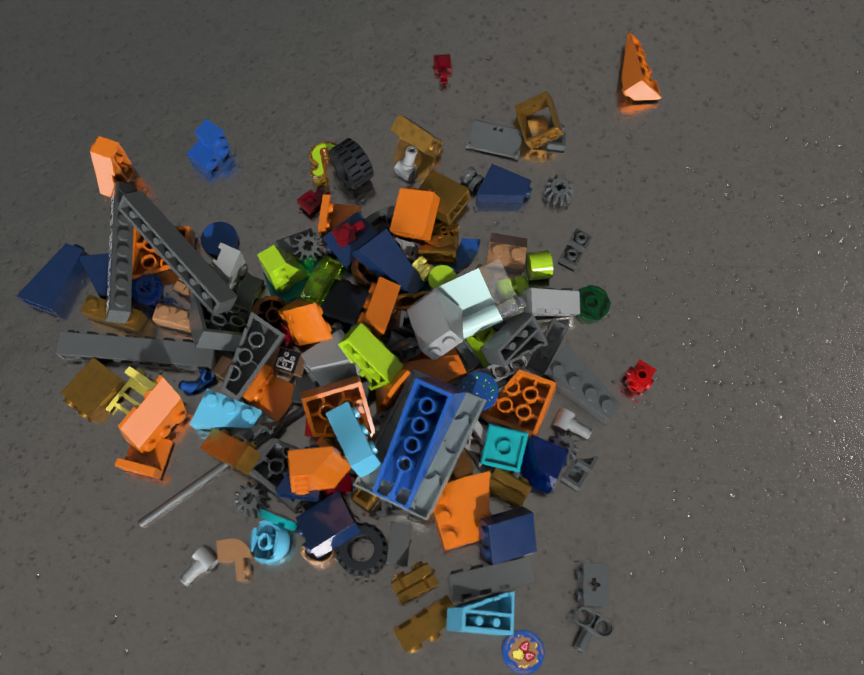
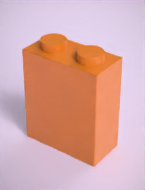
M414 187L400 188L389 231L399 237L430 241L440 197L431 189H424L422 191Z

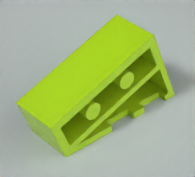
M272 245L257 254L264 273L277 294L287 292L294 284L310 275L302 262L298 260V257H293L291 253L287 254L276 245Z
M362 323L352 327L338 343L351 363L355 362L359 367V375L361 377L365 376L369 381L368 387L370 390L391 383L404 366L398 357L392 354L385 347L384 343L378 340L371 333L370 329Z

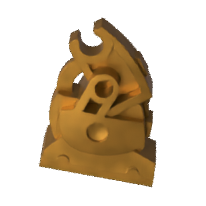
M441 222L435 225L430 241L425 240V245L419 246V257L424 256L427 259V263L457 264L456 252L459 247V224L456 223L453 226V222L450 225Z

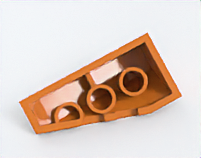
M400 370L391 383L375 389L377 415L384 412L402 392L411 374L408 370Z

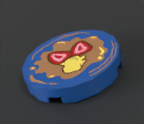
M528 630L515 631L514 635H509L505 639L502 647V656L505 664L518 674L535 672L542 665L545 657L541 639L535 633Z

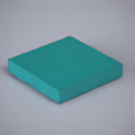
M488 424L479 463L520 473L529 433Z

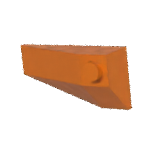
M629 32L627 33L621 78L623 84L622 91L634 101L659 100L661 98L659 86L656 80H652L650 73L653 71L644 60L647 57L640 40Z

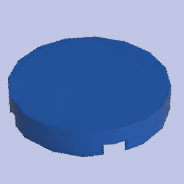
M214 222L208 225L202 232L201 245L205 252L212 257L219 256L221 251L218 248L220 242L235 249L238 246V234L229 223Z

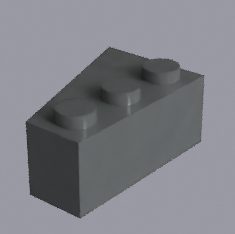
M517 312L481 347V350L488 363L506 366L522 358L523 355L532 353L541 346L548 345V342L534 314Z

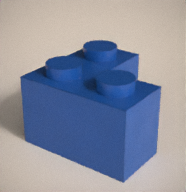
M206 119L194 131L198 142L187 152V156L193 165L208 174L210 170L217 166L222 157L229 153L230 147L224 131Z

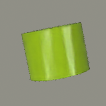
M549 250L526 254V266L530 281L553 277V261Z
M447 265L434 267L428 277L429 291L456 279V272Z

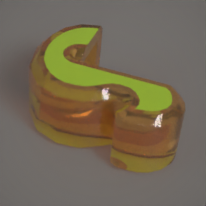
M321 142L315 144L310 149L309 160L312 167L310 168L312 182L316 186H324L329 182L325 160H330L329 150L338 145L334 142Z

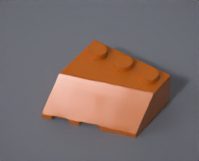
M519 369L499 393L497 401L492 408L483 411L479 417L490 424L528 432V440L536 442L555 394L556 382Z
M161 375L155 380L158 382L152 391L147 390L140 406H134L118 425L125 440L142 455L152 451L156 443L161 438H165L176 424L181 423L185 419L187 414L181 397Z
M359 375L300 392L312 437H336L325 413L348 401L351 407L356 406L361 415L358 419L361 424H365L369 431L367 436L377 438Z
M333 446L288 451L291 491L296 492L297 495L308 494L312 490L335 488L351 469L346 456H341V452Z

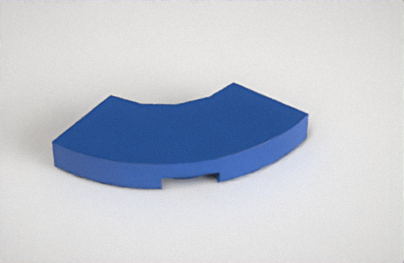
M462 238L456 252L457 264L445 265L451 267L455 272L462 270L477 255L480 239Z

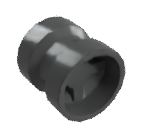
M470 166L461 174L460 180L463 183H467L468 188L474 192L480 188L484 177L478 175L476 169Z

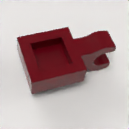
M433 55L435 74L440 73L441 84L448 83V73H452L451 55Z
M361 220L352 227L347 222L332 230V233L339 247L343 248L357 241L355 235L365 231L367 228Z

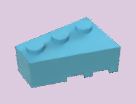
M515 591L497 592L447 608L446 631L514 635Z

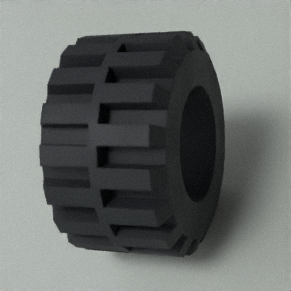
M347 138L329 150L330 161L343 182L352 189H356L373 177V167L368 156L354 140Z
M357 522L362 532L336 547L335 551L336 558L343 569L352 575L364 577L379 571L380 567L384 565L388 554V544L383 532L375 525H371L368 522ZM359 537L370 539L374 545L372 557L364 562L354 560L350 554L352 542Z

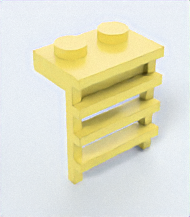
M129 366L125 373L130 379L106 407V410L110 412L115 406L128 414L130 411L117 403L121 397H124L135 406H140V403L125 394L127 389L130 387L143 396L147 390L152 391L158 382L155 381V378H152V380L146 378L147 373L137 367L135 370Z

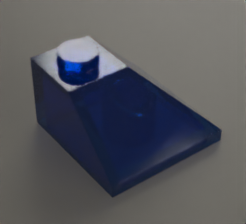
M531 434L525 447L520 470L531 486L550 494L569 451Z

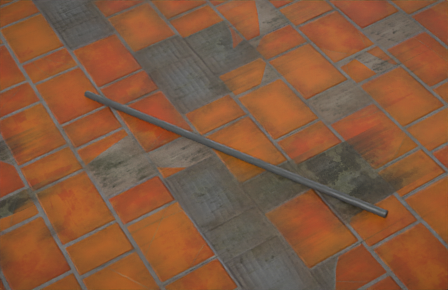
M303 405L279 422L287 426L305 413ZM267 434L256 446H259L271 436ZM224 462L219 463L138 520L139 525L143 528L225 470L229 465Z

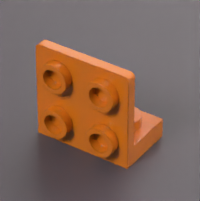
M323 194L318 223L320 237L323 238L357 211L361 212V207L335 204L331 201L330 195Z
M266 364L243 397L249 404L262 410L263 413L279 422L293 403L292 396L295 385L275 378L273 368Z
M161 438L156 443L155 448L144 455L129 445L125 459L117 458L114 466L125 471L160 480L173 441Z

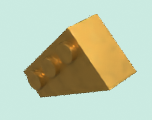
M448 595L392 629L405 653L408 651L414 653L423 647L421 643L429 639L431 642L441 636L439 631L447 626V608L454 606Z

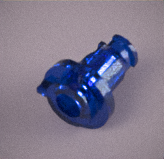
M155 274L142 275L133 282L132 296L138 303L148 305L152 309H156L158 302L164 303L160 298L164 295V286Z

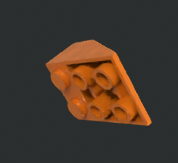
M295 300L277 310L283 323L289 328L294 344L301 346L333 338L330 333L332 329L329 323L324 321L322 317L323 311L319 304Z

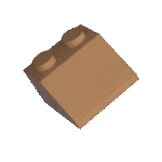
M491 233L486 268L522 273L527 252V238Z

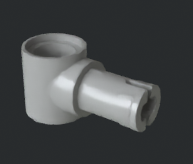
M409 146L406 149L404 158L396 163L393 170L394 173L407 182H410L417 173V168L414 167V160L418 150L414 146Z
M559 408L551 425L559 432H573L585 439L590 437L593 430L578 422L575 414L565 408Z
M206 544L193 554L192 565L179 577V580L184 585L189 586L200 573H207L217 565V555Z

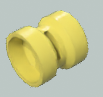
M420 256L412 264L422 281L427 282L429 273L435 266L428 264L424 256Z

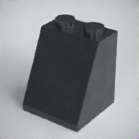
M335 279L320 306L323 311L322 317L324 321L328 323L339 321L342 323L343 332L348 333L351 326L357 324L360 313L365 309L363 304L371 294L368 293L369 287L361 284H351L346 279Z

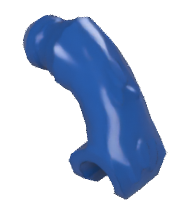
M200 368V377L195 381H180L179 389L192 393L203 388L213 380L212 370L206 373L205 368Z

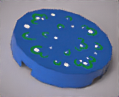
M482 372L467 375L461 381L459 387L487 399L482 411L492 408L499 394L498 385L494 378Z

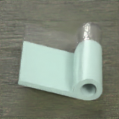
M500 258L437 287V290L462 309L464 339L524 312L523 308L526 307L522 296L518 297Z

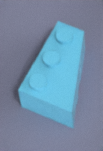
M207 388L189 425L195 430H212L215 428L220 431L223 428L227 431L246 433L256 424L262 423L265 415L260 409Z
M347 401L325 413L351 468L361 478L382 467V463L376 454L378 453L377 447L373 441L370 442L367 436L369 435L367 427L364 423L361 424L358 419L361 415L356 406L351 407Z

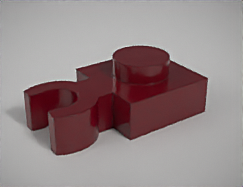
M319 185L315 193L310 189L299 197L297 204L310 215L321 207L323 194L330 195V191L321 193L324 186Z

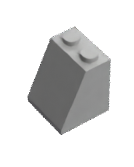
M436 288L407 308L420 350L432 360H437L464 341L462 309Z
M341 329L332 334V339L321 341L301 354L304 360L302 365L313 383L317 381L320 386L359 375L360 369L355 362L351 363L338 345L345 336Z

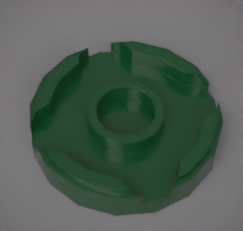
M587 285V287L580 288L578 290L580 295V314L577 316L587 322H597L603 319L609 312L611 305L606 291L595 285Z

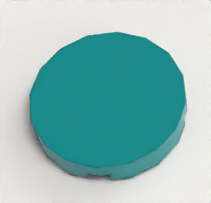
M263 507L259 509L258 516L273 524L284 525L283 527L289 530H296L298 522Z

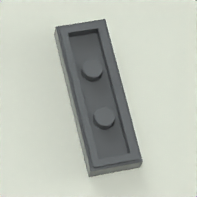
M552 318L544 333L548 345L536 349L526 368L543 376L570 326Z

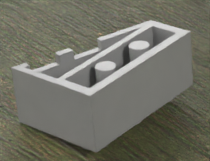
M220 242L218 247L221 249L217 260H212L211 265L214 266L213 270L231 290L236 292L240 278L244 277L248 270L247 263L241 251Z
M525 288V291L519 293V312L534 314V316L579 315V291H573L572 288H562L561 290H555V288Z

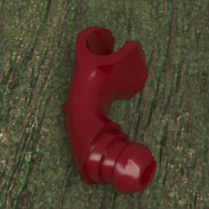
M281 322L279 331L285 334L286 337L279 346L291 349L292 337L289 328Z

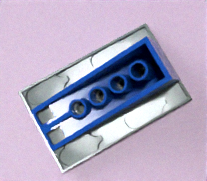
M413 369L375 442L378 450L376 454L382 463V467L362 478L358 475L354 486L426 521L429 520L487 399L417 369Z

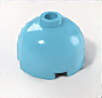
M266 520L260 521V525L252 530L250 550L256 556L254 559L260 563L277 562L289 550V532L283 527L284 525L273 524Z

